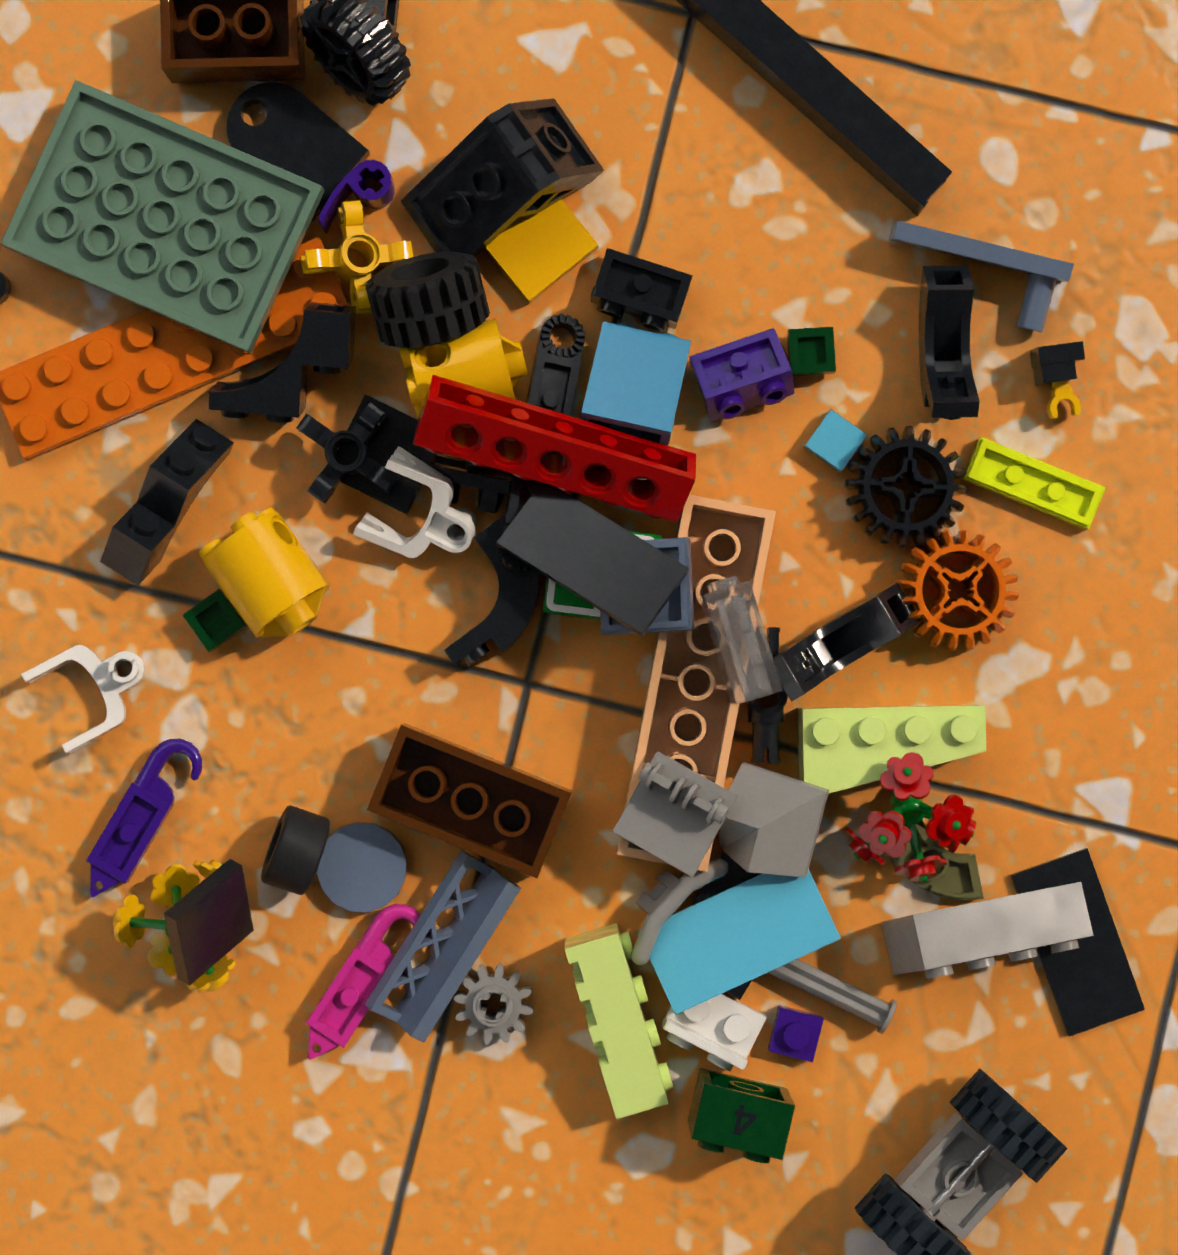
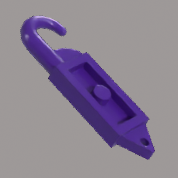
M181 738L168 739L159 743L149 755L86 860L91 864V897L99 895L120 882L128 883L174 806L175 796L173 789L167 781L159 776L169 757L176 753L185 754L189 757L192 763L190 778L198 780L202 771V757L199 750L191 742ZM98 881L102 883V889L97 888L96 883Z

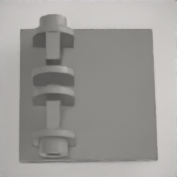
M657 751L650 763L647 762L639 776L641 780L612 832L693 877L738 796Z

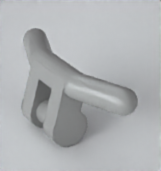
M718 858L709 862L708 872L697 870L693 877L686 874L678 879L665 869L658 876L657 880L659 883L648 895L644 892L635 903L647 915L631 954L635 964L644 965L648 962L662 925L693 891L727 874L729 865L724 859Z

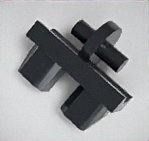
M437 454L434 463L430 464V467L452 481L454 492L451 504H457L459 501L462 485L478 488L474 508L495 514L498 512L505 494L508 495L512 473L491 467H479L468 460L443 454Z

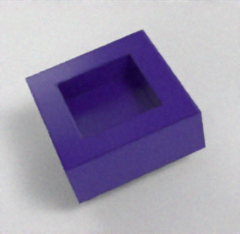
M778 1005L768 1050L813 1062L824 1018L821 1015Z

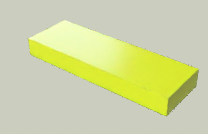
M983 437L978 438L965 470L966 474L962 478L966 482L1084 530L1090 528L1106 487Z

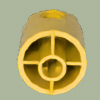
M496 319L485 321L469 333L444 343L418 348L399 347L404 368L407 370L408 378H406L412 405L415 407L417 420L432 375L515 399L514 387L522 377L528 376L520 341L512 342L501 336Z
M273 507L265 509L258 515H255L253 511L245 514L230 526L234 532L224 541L221 538L215 539L198 552L203 560V564L255 638L290 637L307 627L318 617L323 595L330 587L326 578L285 520Z

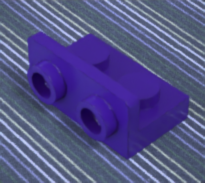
M774 328L689 356L691 368L704 398L707 415L711 422L735 418L743 411L764 404L773 405L794 394L792 369Z

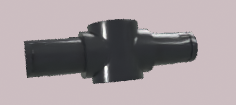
M754 627L752 635V668H748V684L744 692L745 703L748 706V722H752L751 763H765V748H767V763H780L779 723L784 722V706L787 703L788 695L776 681L774 672L768 663L757 627ZM780 627L767 628V643L771 659L779 653ZM763 682H769L774 685L778 694L777 701L769 708H761L754 700V691Z

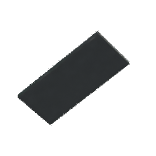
M542 482L496 542L497 546L642 637L689 572V568L573 496L555 486Z
M1088 848L1011 874L1010 876L1017 894L1076 882L1082 883L1094 936L1077 939L1079 945L1077 949L1052 953L1050 945L1036 947L1067 1035L1070 1037L1145 1010Z

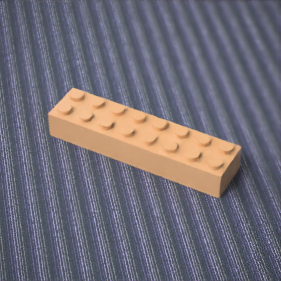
M689 494L680 515L676 538L688 537L691 542L694 630L658 632L625 807L641 780L639 776L647 762L650 763L657 751L724 788L755 625L749 591L758 609L776 511ZM619 836L616 850L617 855L668 864ZM713 842L697 870L708 872Z

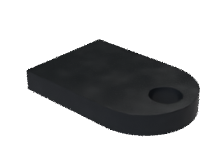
M267 82L250 87L235 100L228 114L227 136L231 147L323 186L325 191L311 220L312 222L321 213L331 193L341 180L370 155L367 148L304 95L291 86L282 83ZM252 104H262L268 111L266 120L257 126L244 122V112Z

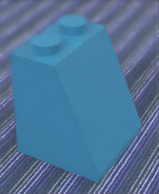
M603 321L580 419L669 445L691 341L678 338L670 333L658 334L636 329L625 323L613 324Z

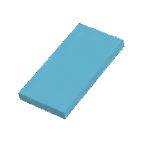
M809 870L806 877L760 874L671 915L660 929L650 955V961L675 1015L829 945L841 939Z

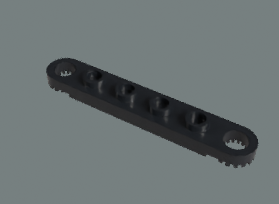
M559 314L552 316L544 323L538 337L526 403L565 415H572L585 342L583 326L578 323L576 318L573 319L568 314L567 316ZM555 328L568 330L573 337L572 347L568 349L557 348L555 344H552L553 341L550 340V332ZM554 451L549 452V453H552V454H561V453H559V452H554ZM512 474L501 536L541 482L523 480ZM500 547L498 548L500 563L508 572L515 575H528L535 571V569L525 563L516 562L511 554Z

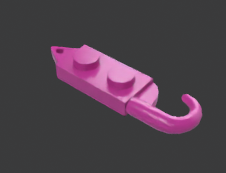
M393 904L383 908L374 917L306 1022L310 1026L309 1060L339 1045L343 1048L345 1047L369 1010L365 1005L366 1001L395 957L389 946L382 941V938L392 923L398 919L408 920L414 926L420 917L416 909L406 904ZM315 1044L320 1045L321 1050L316 1051L314 1050L313 1046Z

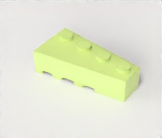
M984 705L797 708L799 780L828 789V794L880 780L881 774L888 770L887 761L890 758L898 757L902 759L905 754L910 752L919 754L923 758L924 765L934 766L986 752V708Z
M615 923L565 938V953L568 963L573 964L575 986L580 1002H582V1005H585L589 1032L594 1047L598 1050L600 1056L598 1057L600 1068L616 1119L669 1104L666 1091L674 1089L667 1062L658 1064L653 1047L661 1045L654 1018L647 1021L644 1018L641 1003L648 1002L649 1000L642 976L633 977L628 960L632 959L633 945L629 932L620 934L618 925Z

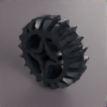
M311 0L309 2L310 5L304 9V14L300 17L303 25L301 31L307 38L306 46L314 53V60L321 64L324 68V73L331 76L335 85H340L344 88L347 95H354L359 102H367L372 106L378 103L383 104L386 100H391L405 85L406 80L411 76L409 70L411 63L405 55L407 52L406 47L398 40L399 33L388 24L389 19H384L381 16L377 6L372 7L368 4L367 0Z
M906 426L904 428L902 440L899 439L898 432L894 427L887 429V444L877 434L873 435L869 440L875 452L873 453L864 446L859 447L856 453L865 463L861 464L852 461L847 467L849 471L859 475V479L852 478L844 482L845 488L858 489V495L847 498L846 505L854 506L860 503L863 508L862 511L857 512L852 517L854 522H860L868 516L872 522L865 528L864 533L870 536L879 527L882 528L883 532L880 536V543L884 545L888 544L893 533H896L898 548H905L907 546L909 534L912 535L913 542L917 547L924 545V530L933 539L940 538L942 534L937 522L947 528L952 527L955 521L946 511L959 513L964 508V505L952 499V496L967 493L966 486L954 485V479H958L966 474L965 469L958 468L952 471L949 466L950 463L959 457L957 452H951L945 457L940 453L947 444L944 438L939 439L933 447L928 445L931 431L927 429L922 431L918 441L914 440L915 431L913 426ZM900 451V461L897 462L896 473L892 477L871 478L874 467L883 456ZM914 453L926 459L933 466L938 475L939 482L926 479L920 475L917 469V459H914ZM903 474L907 477L908 484L915 485V488H921L916 492L913 491L908 494V500L903 498V490L890 486L895 482L898 483L903 480ZM871 492L885 495L892 500L897 521L886 517L877 508ZM939 496L938 503L933 512L925 520L911 524V513L914 512L917 499L919 497Z

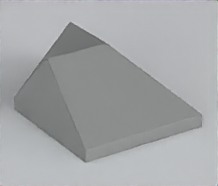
M746 762L742 763L728 790L738 797L718 831L720 849L750 873L806 877L829 790Z

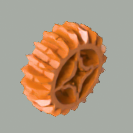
M962 529L958 531L956 543H954L949 530L941 532L940 547L935 539L929 536L925 538L924 544L928 552L927 554L916 547L911 549L909 554L918 564L915 566L911 563H902L900 570L911 575L910 581L898 580L896 583L898 582L901 589H909V597H904L902 604H911L915 611L907 618L911 617V619L915 620L919 618L921 620V623L914 631L916 637H922L930 629L932 631L929 638L930 646L937 647L943 636H946V650L955 651L960 637L964 649L973 650L975 646L974 634L982 644H988L991 642V636L987 627L997 633H1002L1005 630L1003 623L997 619V616L1000 615L1005 618H1012L1015 612L1011 608L1004 606L1005 600L1015 601L1019 599V593L1006 591V584L1017 582L1018 576L1016 574L1003 575L1002 569L1009 567L1012 561L1009 557L998 562L995 561L994 557L999 553L1000 545L995 543L988 547L986 551L982 550L985 544V535H976L970 545L968 531ZM953 553L966 555L975 561L958 574L950 571L947 567L942 568L935 560L945 554ZM984 570L991 584V599L988 608L984 606L985 602L977 592V583L984 575ZM926 572L931 576L930 580L933 581L938 590L937 599L932 604L930 611H928L922 593ZM967 579L964 582L966 589L962 590L966 592L965 599L957 598L947 602L950 599L948 592L951 591V589H948L949 582L957 583ZM955 607H960L968 614L972 613L979 619L972 625L964 628H954L939 622L945 614H949Z

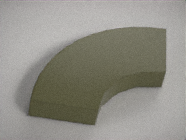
M923 820L917 823L916 827L923 857L940 856V858L946 859L947 864L939 867L935 877L925 882L913 883L930 893L949 899H984L975 854L949 852L927 836ZM910 841L906 843V850L902 856L891 857L888 855L895 867L905 865V862L914 860Z

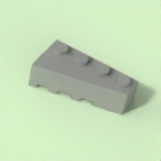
M1081 882L909 915L882 922L893 975L925 970L926 979L954 974L952 965L967 962L969 970L996 965L994 956L1009 953L1010 962L1037 957L1036 947L1050 945L1052 953L1079 948L1077 939L1094 936Z

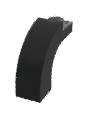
M923 266L919 303V365L924 407L930 408L932 418L956 420L962 417H978L980 401L973 378L970 357V322L974 287L968 266Z
M504 516L474 537L495 567L499 582L498 597L492 611L480 624L444 649L454 665H458L464 660L468 667L490 651L486 646V643L490 640H493L500 651L504 653L520 638L534 614L539 596V572L535 570L528 575L512 574L502 566L498 557L499 547L496 542L501 537ZM512 555L516 562L524 563Z
M898 582L819 627L771 659L770 667L774 672L776 681L785 690L791 701L806 694L855 660L902 635L921 621L919 618L916 620L911 619V617L907 618L915 610L911 604H902V600L906 595Z

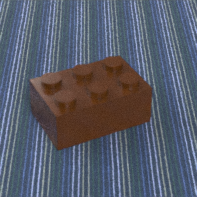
M160 0L161 68L171 83L305 80V41L301 31L303 25L300 19L304 14V0Z

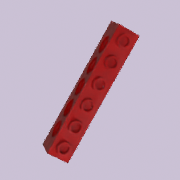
M432 375L418 417L413 441L414 445L424 447L435 454H448L468 460L479 467L495 468L512 473L523 480L539 481L555 486L567 493H579L599 499L611 506H623L643 512L651 518H663L673 522H678L696 480V454L436 375ZM460 425H469L473 428H465ZM505 438H512L517 441H508ZM554 451V452H559V453H561V454H552V453H549V452ZM592 465H602L604 467H595ZM636 478H646L647 480H639Z

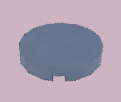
M356 822L339 828L327 839L317 868V876L323 892L334 904L351 912H370L384 907L399 894L407 875V860L401 842L390 830L376 823Z

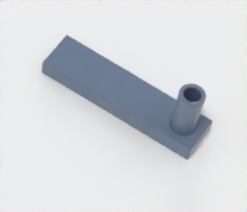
M901 221L893 222L889 237L891 241L1029 274L1016 327L1041 333L1043 332L1056 281L1069 282L1074 266L1073 263Z

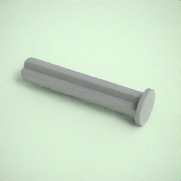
M798 959L768 972L877 1025V1032L881 1034L886 1030L896 1009V1000L892 999L887 1003Z

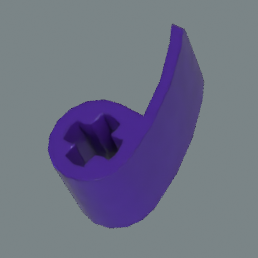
M365 160L359 163L333 190L318 218V222L326 234L337 214V208L342 205V202L351 193L358 200H361L365 207L370 209H381L393 200L395 184L388 168L382 162ZM372 177L374 181H379L382 188L377 192L367 188L365 184L367 179Z

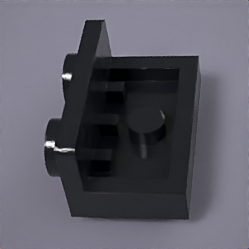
M607 248L596 284L591 292V302L598 304L596 310L600 313L615 318H622L623 314L626 313L641 318L639 324L648 329L665 332L666 327L676 329L693 275Z

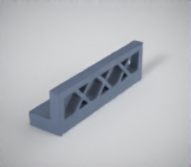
M461 850L365 1005L371 1011L397 1022L411 1037L425 1042L521 888L498 869ZM469 867L481 872L472 888L460 892L459 882ZM453 907L454 917L450 924L436 930L435 920L440 912ZM429 946L430 956L425 964L412 969L411 959L415 952ZM405 984L406 994L396 1009L384 1003L392 989Z

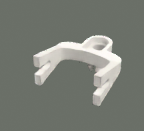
M398 446L394 454L387 461L385 468L431 488L432 505L424 525L413 536L405 537L367 512L356 526L352 535L408 558H415L421 555L430 542L452 553L466 550L475 536V527L477 526L475 514L467 508L453 509L450 507L454 492L452 481Z
M76 645L21 674L25 682L33 684L70 661H76L91 674L97 683L106 704V720L102 724L64 743L62 747L66 753L72 754L125 722L126 707L121 694L137 686L143 680L146 671L145 664L138 655L123 651L101 662L92 650L83 645ZM123 661L132 663V671L126 677H120L117 672L118 665Z

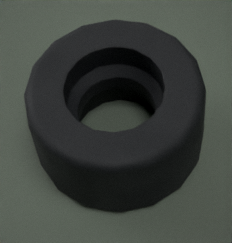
M292 805L287 806L276 826L264 860L261 873L262 882L298 895H303L314 878L326 845L330 828L328 818Z

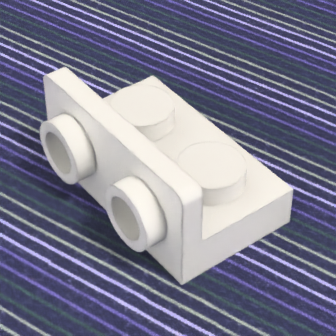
M722 993L675 1015L670 1005L662 1020V1027L669 1032L666 1038L672 1043L686 1050H691L692 1046L695 1045L709 1052L707 1059L725 1070L731 1071L733 1065L744 1070L748 1063L747 1056L767 1016Z

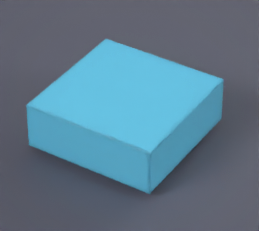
M830 409L804 448L840 473L864 441L867 434Z

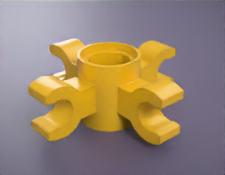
M361 200L342 202V207L337 208L343 243L338 249L305 250V255L300 256L303 275L335 271L341 279L350 282L351 306H356V315L372 313L366 292V284L371 279V272L376 267H388L399 261L412 258L411 241H400L379 245L374 237L364 233ZM348 249L361 251L366 258V267L353 265L348 259Z

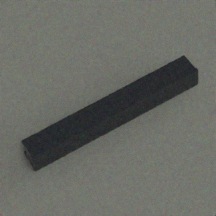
M676 0L916 216L922 212L930 198L951 175L952 171L761 0Z

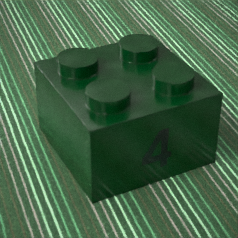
M699 1068L688 1116L691 1138L698 1140L700 1148L712 1152L724 1153L725 1148L728 1147L743 1151L742 1156L744 1158L759 1163H770V1158L783 1160L795 1104L787 1088Z

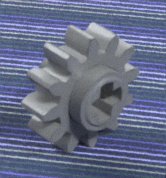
M502 962L498 963L494 974H488V969L485 965L480 964L477 971L479 979L474 980L473 977L466 975L462 982L469 989V992L462 991L454 995L456 1002L466 1006V1008H462L457 1012L456 1020L464 1021L470 1019L471 1023L466 1035L470 1037L480 1029L484 1031L483 1041L486 1045L491 1042L493 1033H499L502 1041L508 1043L510 1038L509 1028L511 1026L517 1031L524 1032L526 1025L519 1015L533 1014L534 1009L531 1004L522 1002L523 998H527L532 993V987L523 986L518 988L516 984L520 980L521 972L517 970L509 978L504 976L505 969ZM491 993L500 994V1002H506V1006H499L497 1013L488 1012V1004H482V1000H488Z

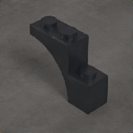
M311 302L304 310L300 335L290 355L276 367L257 377L233 382L218 381L209 391V409L221 410V415L228 418H246L249 416V413L266 415L268 421L278 423L292 422L293 418H299L306 408L308 365L314 366L313 370L317 373L338 374L341 372V369H347L351 364L354 353L356 306Z
M195 419L150 465L137 502L112 527L100 562L139 586L162 561L164 553L186 512L212 474L230 454L234 442L198 419Z

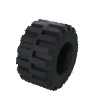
M435 252L408 258L384 268L366 284V292L379 339L388 346L418 348L444 343L474 330L485 322L490 314L477 259H475V256L466 253Z

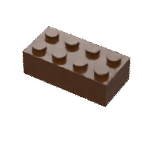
M405 723L401 724L367 810L538 878L572 790Z

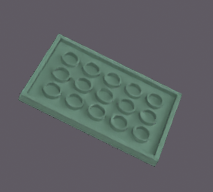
M75 80L0 244L18 254L251 354L325 190L323 186Z

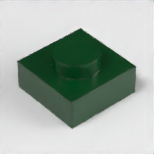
M833 327L788 329V361L792 369V376L823 375L836 372Z
M218 589L183 614V617L208 652H212L247 627L221 589Z

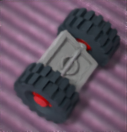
M980 1068L949 1102L965 1119L955 1111L895 1179L885 1173L854 1207L857 1214L862 1217V1220L897 1255H971V1252L960 1240L963 1241L1021 1177L1023 1172L1034 1182L1038 1183L1068 1149Z

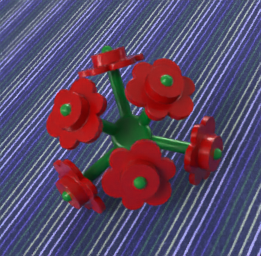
M910 752L905 754L902 759L898 757L890 758L887 761L888 770L884 771L880 777L881 786L885 790L893 791L894 793L890 798L892 811H888L884 815L879 811L870 812L867 821L863 822L859 827V836L849 827L845 830L854 838L848 845L854 851V857L856 859L862 858L867 864L875 858L883 865L885 861L879 855L884 852L891 857L902 856L906 850V843L910 841L914 860L907 861L905 865L894 868L895 875L909 877L912 882H925L937 875L936 871L939 870V867L945 866L947 861L945 858H940V856L936 855L923 857L916 824L923 818L929 819L926 825L927 836L936 840L940 846L948 848L949 852L954 853L959 844L967 845L974 836L976 821L971 819L974 808L963 805V799L958 795H950L944 800L943 804L937 803L933 807L922 802V799L930 793L929 781L933 779L934 771L930 766L924 765L923 758L919 754Z

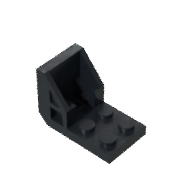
M554 98L509 103L488 115L401 200V203L435 252H460L476 257L518 217L539 213L591 183L604 169Z

